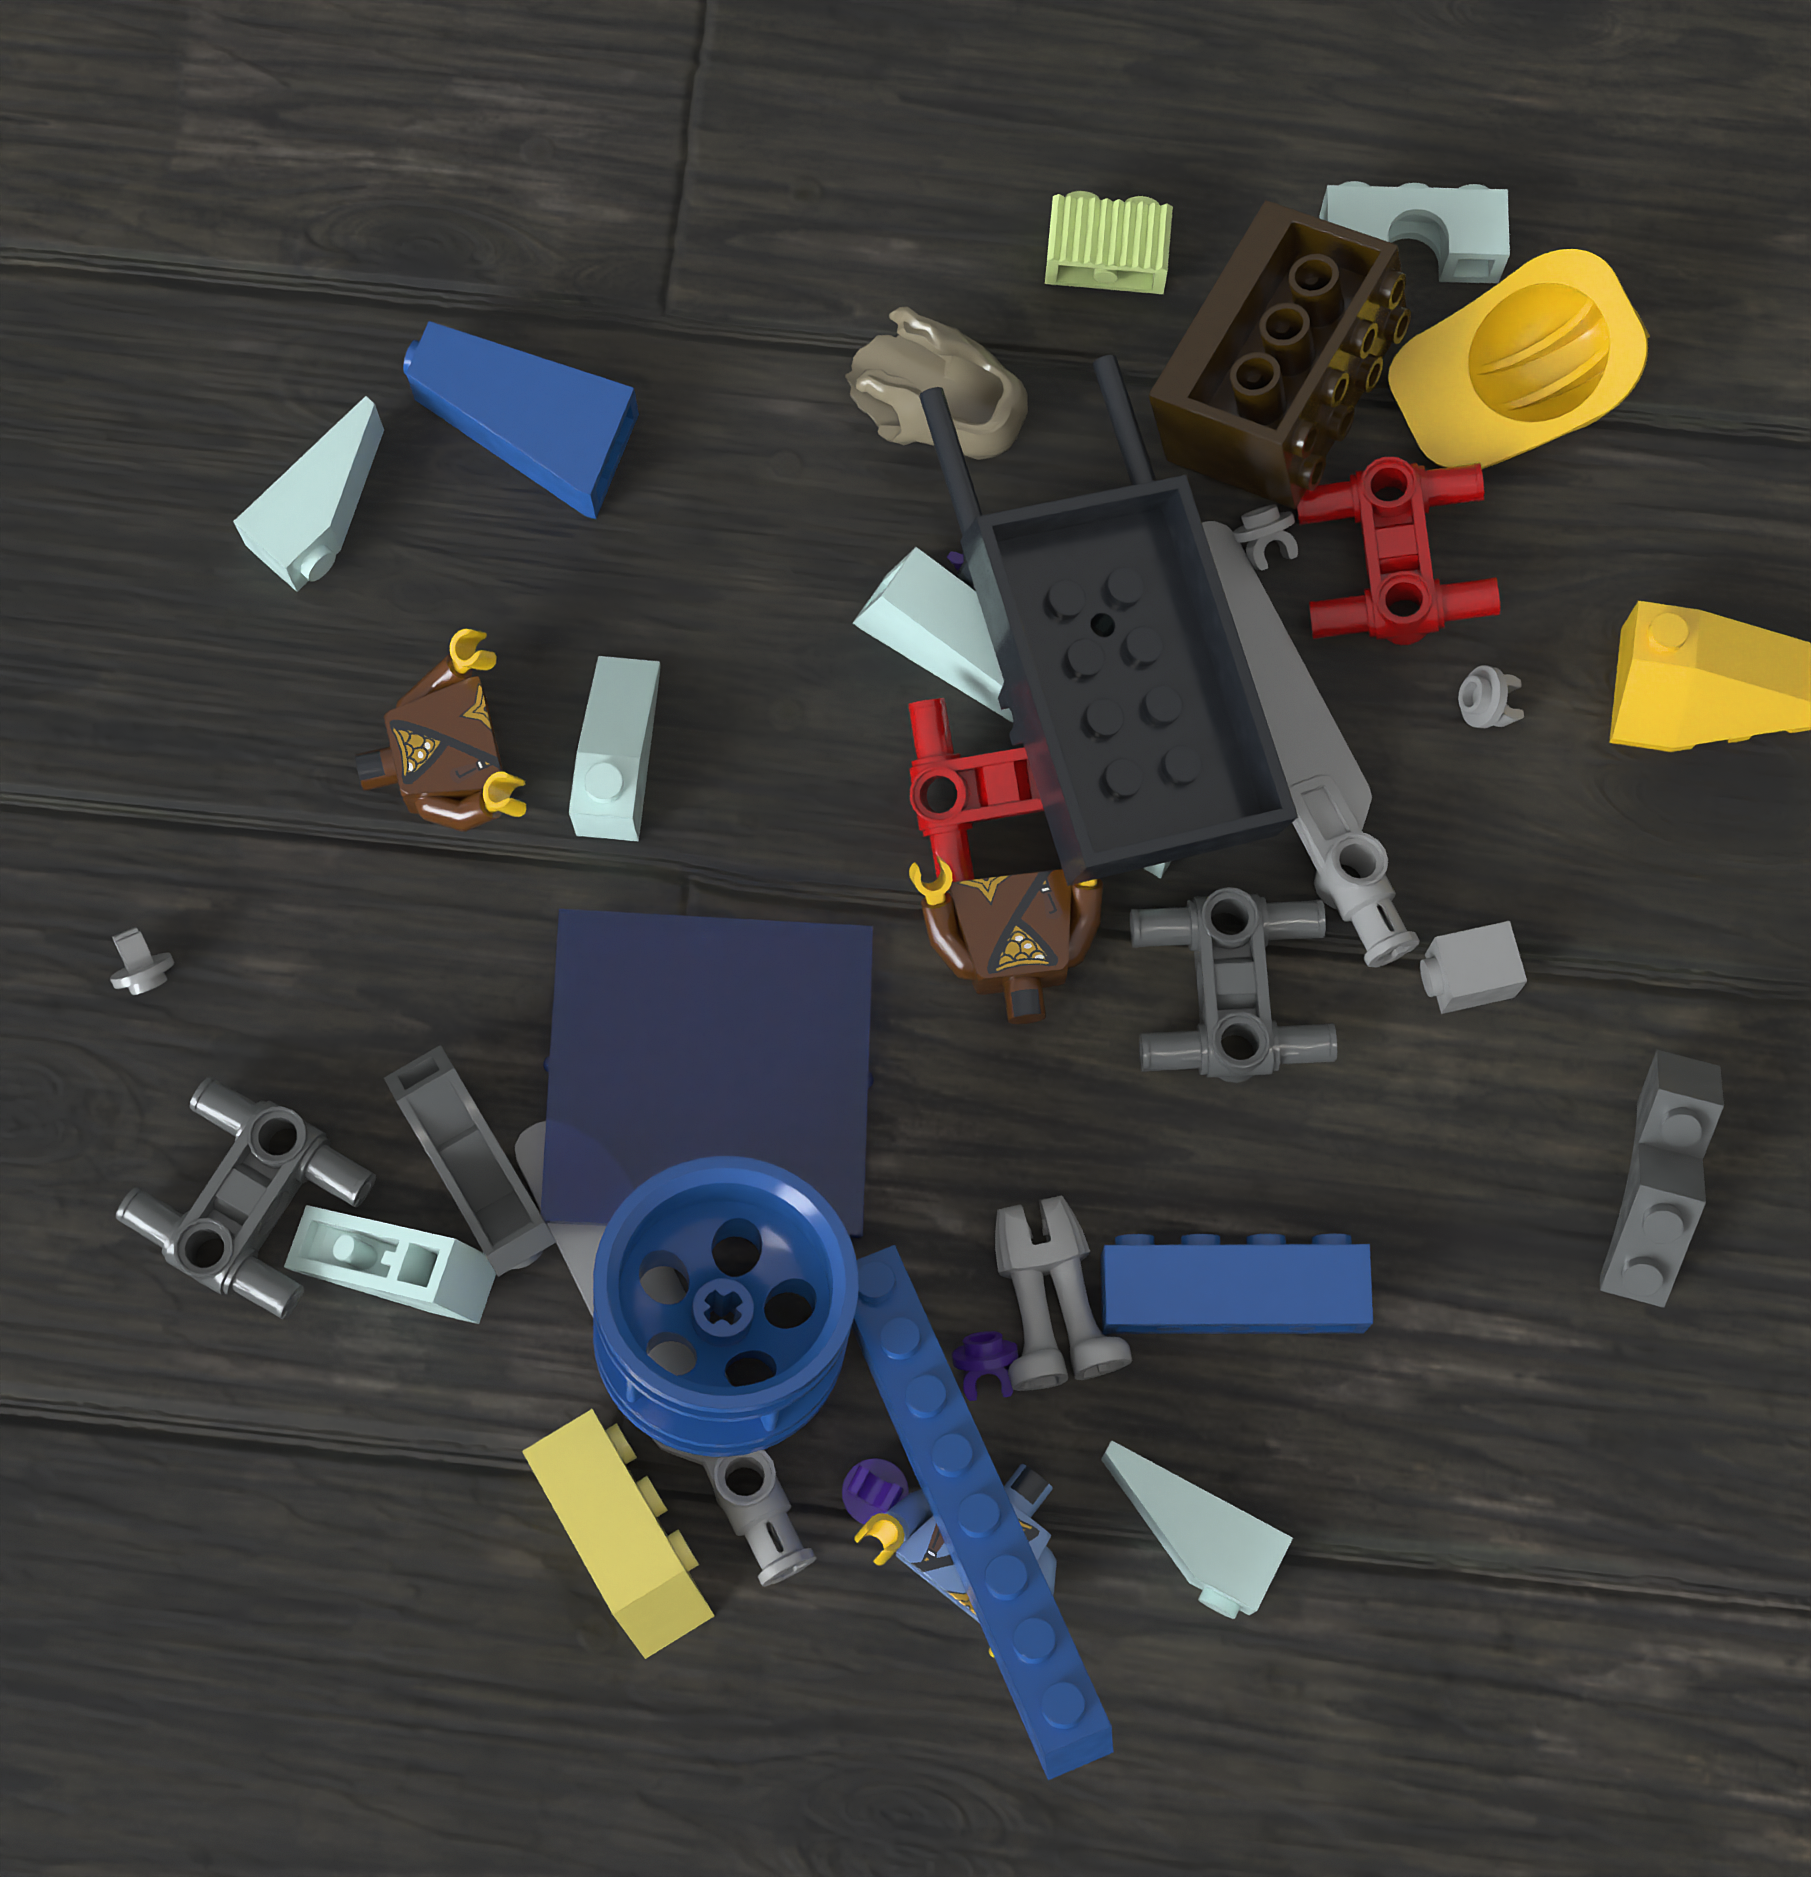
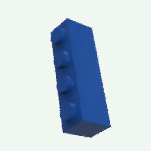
M1127 1234L1115 1237V1245H1104L1100 1256L1103 1334L1364 1333L1373 1324L1370 1244H1352L1351 1236L1347 1234H1321L1312 1237V1244L1286 1245V1236L1280 1234L1250 1235L1246 1237V1245H1221L1220 1236L1213 1234L1182 1236L1181 1245H1155V1237L1152 1235Z

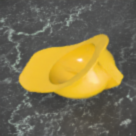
M1557 250L1540 255L1525 263L1464 308L1414 336L1394 357L1389 367L1388 382L1419 448L1429 460L1444 468L1480 462L1481 468L1484 469L1523 454L1567 433L1584 428L1617 407L1632 392L1641 378L1648 357L1647 338L1650 335L1638 312L1632 306L1618 277L1607 262L1599 256L1584 250Z

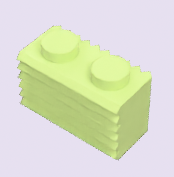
M1086 191L1071 192L1065 197L1060 194L1053 196L1045 284L1164 294L1168 271L1173 207L1168 203L1160 206L1156 200L1144 196L1131 197L1125 202L1120 199L1111 201L1108 198L1100 200L1097 195Z

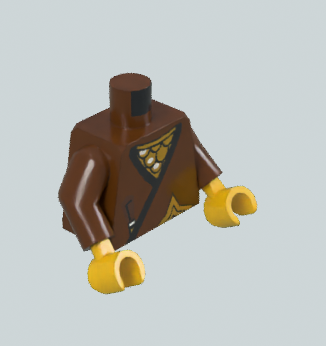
M472 629L458 631L450 642V653L397 701L396 708L389 710L384 715L390 746L355 754L356 766L364 791L399 783L402 798L410 813L419 814L426 821L461 832L469 831L497 819L502 813L513 817H521L526 812V803L510 798L515 788L525 785V780L503 771L489 706L479 676L471 677L472 668L489 670L494 667L497 658L494 652L480 650L475 653L477 644L485 639L487 634L486 632Z
M937 856L940 875L935 881L924 883L921 882L919 867L914 862L909 869V876L918 891L926 896L921 901V907L930 945L958 978L972 980L977 994L985 995L1004 992L1009 1023L1028 1024L1045 1019L1046 1010L1042 988L1065 984L1068 969L1084 961L1100 927L1103 894L1102 880L1098 878L1068 886L1063 869L952 882L950 867L943 858Z

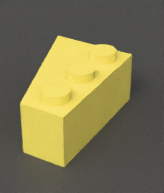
M591 1409L522 1451L610 1611L645 1659L715 1616L689 1573L690 1570L699 1565L679 1530L667 1535L657 1518L668 1510L648 1476L636 1482L626 1464L636 1459L637 1456L617 1423L605 1430L597 1415Z

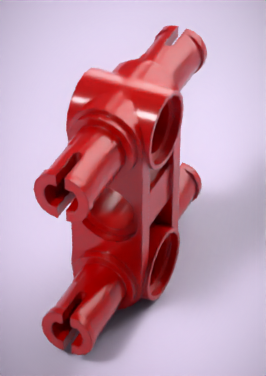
M1382 457L1374 460L1366 469L1355 471V474L1350 475V481L1318 485L1313 491L1306 490L1297 506L1299 526L1354 518L1355 524L1361 523L1369 588H1364V595L1309 601L1313 639L1369 632V637H1376V640L1387 639L1398 645H1409L1420 641L1427 633L1439 632V629L1445 628V622L1500 615V597L1496 577L1440 585L1439 579H1433L1425 514H1429V507L1484 501V482L1480 462L1425 470L1424 465H1418L1417 462L1408 463L1398 457ZM1385 487H1395L1400 489L1404 495L1398 500L1390 502L1378 499L1375 493ZM1410 600L1416 603L1420 609L1411 616L1399 617L1392 614L1389 607L1397 601Z
M936 698L909 703L917 760L911 761L912 767L909 768L912 783L910 787V802L917 814L919 831H923V837L930 836L937 878L940 875L937 856H940L950 867L952 882L975 880L967 830L973 829L972 823L1044 811L1025 747L961 758V753L954 754L945 699ZM941 777L949 778L957 789V800L954 806L944 813L934 811L929 806L927 800V791L930 784Z

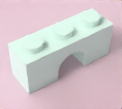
M1358 181L1346 182L1339 186L1327 185L1319 215L1320 219L1390 243L1405 238L1424 242L1434 251L1438 259L1439 282L1499 283L1510 255L1508 189H1489L1480 184H1469L1459 188H1429L1422 183H1407L1399 187L1369 186Z

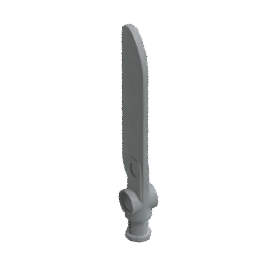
M1216 521L1203 522L1205 535L1299 817L1292 823L1317 869L1314 877L1316 893L1324 903L1338 910L1343 921H1352L1367 950L1364 956L1367 966L1376 968L1386 965L1412 951L1419 944L1420 940L1415 932L1407 931L1392 903L1396 893L1385 874L1388 866L1385 848L1376 838L1362 831L1372 800L1370 787L1240 542H1236L1234 533L1227 525ZM1341 864L1355 869L1361 878H1354L1345 873Z
M548 1120L539 1122L520 1134L514 1146L517 1164L593 1317V1271L598 1246L613 1214L634 1189L623 1169L599 1143L572 1127ZM655 1267L646 1272L640 1280L644 1291L652 1299L662 1304H675L686 1296L672 1267ZM669 1341L655 1346L648 1355L657 1364L676 1376L688 1373L696 1365L694 1354L688 1347L679 1342ZM652 1438L661 1450L704 1466L714 1488L717 1503L726 1513L735 1534L738 1536L745 1535L762 1569L758 1575L762 1586L765 1587L789 1578L817 1559L811 1548L803 1547L787 1515L792 1506L776 1476L773 1460L765 1450L731 1457H710L679 1451ZM745 1467L757 1471L764 1482L760 1490L749 1496H740L733 1493L726 1485V1479L734 1470ZM768 1531L772 1533L781 1553L777 1551Z

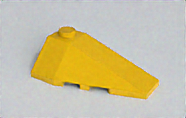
M1644 601L1637 602L1621 628L1609 743L1675 752L1692 749L1696 744L1728 740V743L1749 740L1751 736L1785 730L1788 733L1811 730L1810 642L1703 610Z

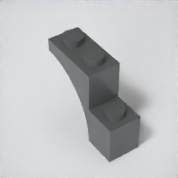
M441 1045L384 1077L393 1097L430 1157L498 1277L511 1269H520L530 1265L541 1256L544 1249L556 1243L554 1236Z
M1656 1050L1637 1101V1120L1632 1159L1616 1228L1600 1274V1291L1665 1307L1706 1204L1703 1158L1724 1107L1720 1066Z

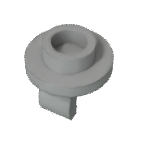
M1273 504L1257 508L1241 516L1244 525L1237 528L1233 533L1236 542L1249 541L1246 547V555L1254 569L1261 571L1268 569L1264 549L1273 540L1279 544L1283 558L1293 559L1297 557L1298 546L1296 540L1290 533L1283 530L1295 523L1292 512L1279 513L1277 505Z
M1483 665L1475 668L1462 683L1458 696L1462 716L1467 724L1484 729L1493 725L1505 727L1524 718L1523 710L1513 709L1506 704L1508 693L1521 688V680L1514 675H1504L1496 667Z
M137 927L112 936L125 965L124 968L110 977L114 988L128 987L131 994L135 995L149 991L167 981L164 971L174 965L171 953L151 956L142 933L138 931Z

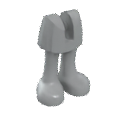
M1062 1195L1039 1201L1043 1236H1046L1047 1243L1032 1244L1031 1239L1033 1235L1026 1221L1022 1205L997 1210L995 1251L998 1273L1002 1277L1012 1279L1024 1332L1022 1356L1014 1360L1008 1369L1012 1388L1018 1391L1050 1388L1061 1385L1068 1380L1065 1361L1058 1349L1053 1334L1043 1276L1049 1274L1054 1283L1068 1333L1070 1358L1075 1379L1085 1380L1121 1369L1132 1362L1129 1344L1120 1337L1105 1336L1095 1322L1089 1305L1081 1267V1261L1089 1255L1090 1250L1075 1214Z

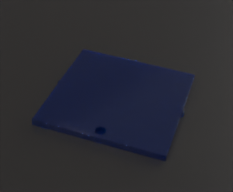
M559 909L550 1056L546 1057L543 1062L544 1069L549 1072L540 1213L545 1223L607 1226L622 1202L638 1186L661 1171L682 1162L698 1158L738 1156L765 1161L797 1175L827 1200L843 1222L849 1237L862 1238L867 1091L874 1082L872 1074L868 1072L873 926Z

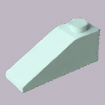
M367 396L233 521L245 545L297 592L309 580L316 581L323 577L334 564L336 554L341 550L378 449L384 428L375 404Z
M598 656L576 754L569 815L576 836L639 841L661 668L659 661Z
M308 1205L305 1207L284 1265L285 1268L427 1312L476 1324L480 1323L496 1276V1272L483 1252L457 1239Z
M1111 1441L1101 1459L1187 1581L1203 1590L1198 1600L1209 1608L1232 1619H1235L1239 1610L1248 1615L1256 1612L1293 1538Z

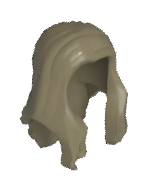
M899 307L889 314V319L898 324L897 333L899 335L897 337L877 335L869 344L859 349L853 357L852 371L845 375L851 386V398L862 412L868 413L879 427L878 434L889 442L899 443L903 446L913 442L934 446L919 395L927 389L942 387L965 456L981 460L996 457L1008 451L1018 438L1028 413V397L1023 383L1013 373L1004 368L982 345L961 333L957 328L920 316L909 307Z

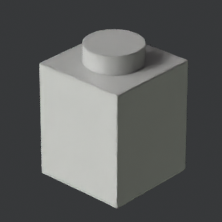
M1510 921L1437 936L1425 953L1426 959L1420 961L1423 986L1429 997L1437 996L1441 1014L1515 998L1527 983Z

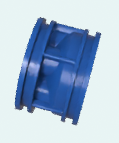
M738 1156L698 1158L669 1167L638 1186L622 1202L608 1222L598 1246L593 1271V1344L595 1359L605 1388L621 1412L637 1428L660 1443L679 1451L710 1457H731L764 1450L787 1439L804 1427L818 1413L835 1387L841 1372L857 1306L859 1291L858 1266L851 1239L843 1222L827 1200L810 1184L781 1167L753 1158ZM728 1237L745 1238L752 1242L759 1252L760 1259L756 1266L745 1275L739 1277L725 1275L714 1262L712 1255L714 1247L721 1240ZM655 1267H672L685 1277L688 1283L687 1294L681 1301L675 1304L657 1302L644 1291L640 1283L644 1274ZM792 1292L804 1297L812 1308V1315L807 1321L794 1328L782 1329L773 1326L766 1319L764 1308L775 1295ZM714 1311L720 1317L727 1315L729 1312L733 1313V1325H730L723 1319L712 1324L710 1322V1313ZM664 1342H679L688 1347L694 1354L696 1365L688 1373L676 1376L649 1357L650 1351L655 1346ZM755 1358L764 1362L770 1368L773 1377L759 1383L734 1387L728 1382L725 1372L733 1362L739 1359Z

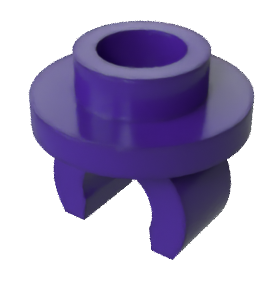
M995 1331L977 1332L966 1336L963 1339L964 1345L952 1352V1362L955 1368L964 1370L963 1389L969 1401L977 1400L976 1381L981 1375L988 1373L994 1374L1000 1379L1003 1397H1010L1013 1393V1388L1009 1379L1008 1369L1010 1364L1018 1359L1017 1345L1012 1341L1003 1340L1002 1334Z
M878 1458L867 1459L856 1464L846 1475L842 1487V1498L846 1510L852 1518L863 1525L872 1516L886 1513L909 1494L908 1483L903 1472L895 1464Z

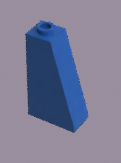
M428 321L421 340H413L411 342L403 365V371L407 375L415 401L584 516L596 519L639 415L634 388Z

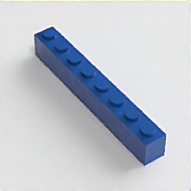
M895 1245L858 1259L859 1291L851 1328L1047 1779H1053L1113 1753L1112 1726Z

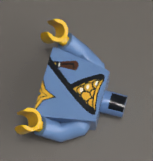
M1021 1464L1004 1485V1489L1054 1597L1057 1560L1053 1552L1046 1546L1051 1534L1031 1519L1053 1487L1035 1471ZM922 1489L909 1493L886 1513L872 1516L854 1538L857 1543L865 1536L871 1535L878 1538L883 1544L884 1550L873 1561L876 1565L885 1564L896 1552L898 1559L979 1622ZM990 1648L989 1654L990 1656L994 1657L993 1652Z

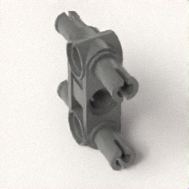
M1227 887L1216 890L1210 896L1194 897L1193 900L1187 901L1186 907L1131 909L1130 937L1132 948L1188 945L1189 950L1194 951L1200 1024H1197L1196 1031L1140 1033L1139 1055L1141 1071L1198 1069L1200 1075H1206V1078L1219 1077L1226 1082L1238 1083L1246 1081L1254 1075H1270L1273 1071L1279 1070L1280 1064L1335 1062L1337 1059V1035L1334 1023L1277 1026L1276 1021L1271 1020L1265 947L1268 946V941L1324 938L1326 919L1323 900L1266 903L1265 897H1259L1258 894H1248L1241 889ZM1219 913H1230L1236 916L1242 923L1243 931L1234 935L1223 934L1213 926L1211 917ZM1231 1035L1242 1036L1252 1045L1254 1055L1245 1060L1233 1059L1223 1050L1221 1040Z
M209 1076L195 1091L190 1102V1109L236 1137L235 1143L190 1211L183 1214L141 1188L135 1187L127 1194L119 1206L116 1219L162 1247V1255L167 1263L191 1276L199 1283L206 1285L220 1295H233L237 1292L258 1306L285 1320L299 1303L304 1293V1287L258 1259V1251L302 1184L311 1181L357 1208L371 1191L376 1175L331 1148L330 1139L327 1138L326 1133L303 1120L293 1110L279 1106L269 1100L267 1102L261 1100L255 1103ZM289 1128L297 1130V1141L289 1152L275 1156L269 1154V1143L276 1132ZM210 1239H222L224 1242V1252L221 1259L211 1267L199 1268L196 1262V1255L202 1244Z

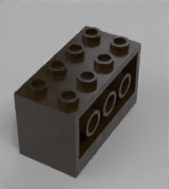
M1265 200L1149 393L1166 460L1289 508L1296 509L1306 490L1313 491L1321 481L1326 467V456L1335 440L1341 442L1347 436L1353 423L1354 408L1363 392H1371L1376 386L1381 375L1383 358L1392 343H1400L1408 329L1411 311L1406 308L1404 293L1406 275L1401 270L1398 245Z

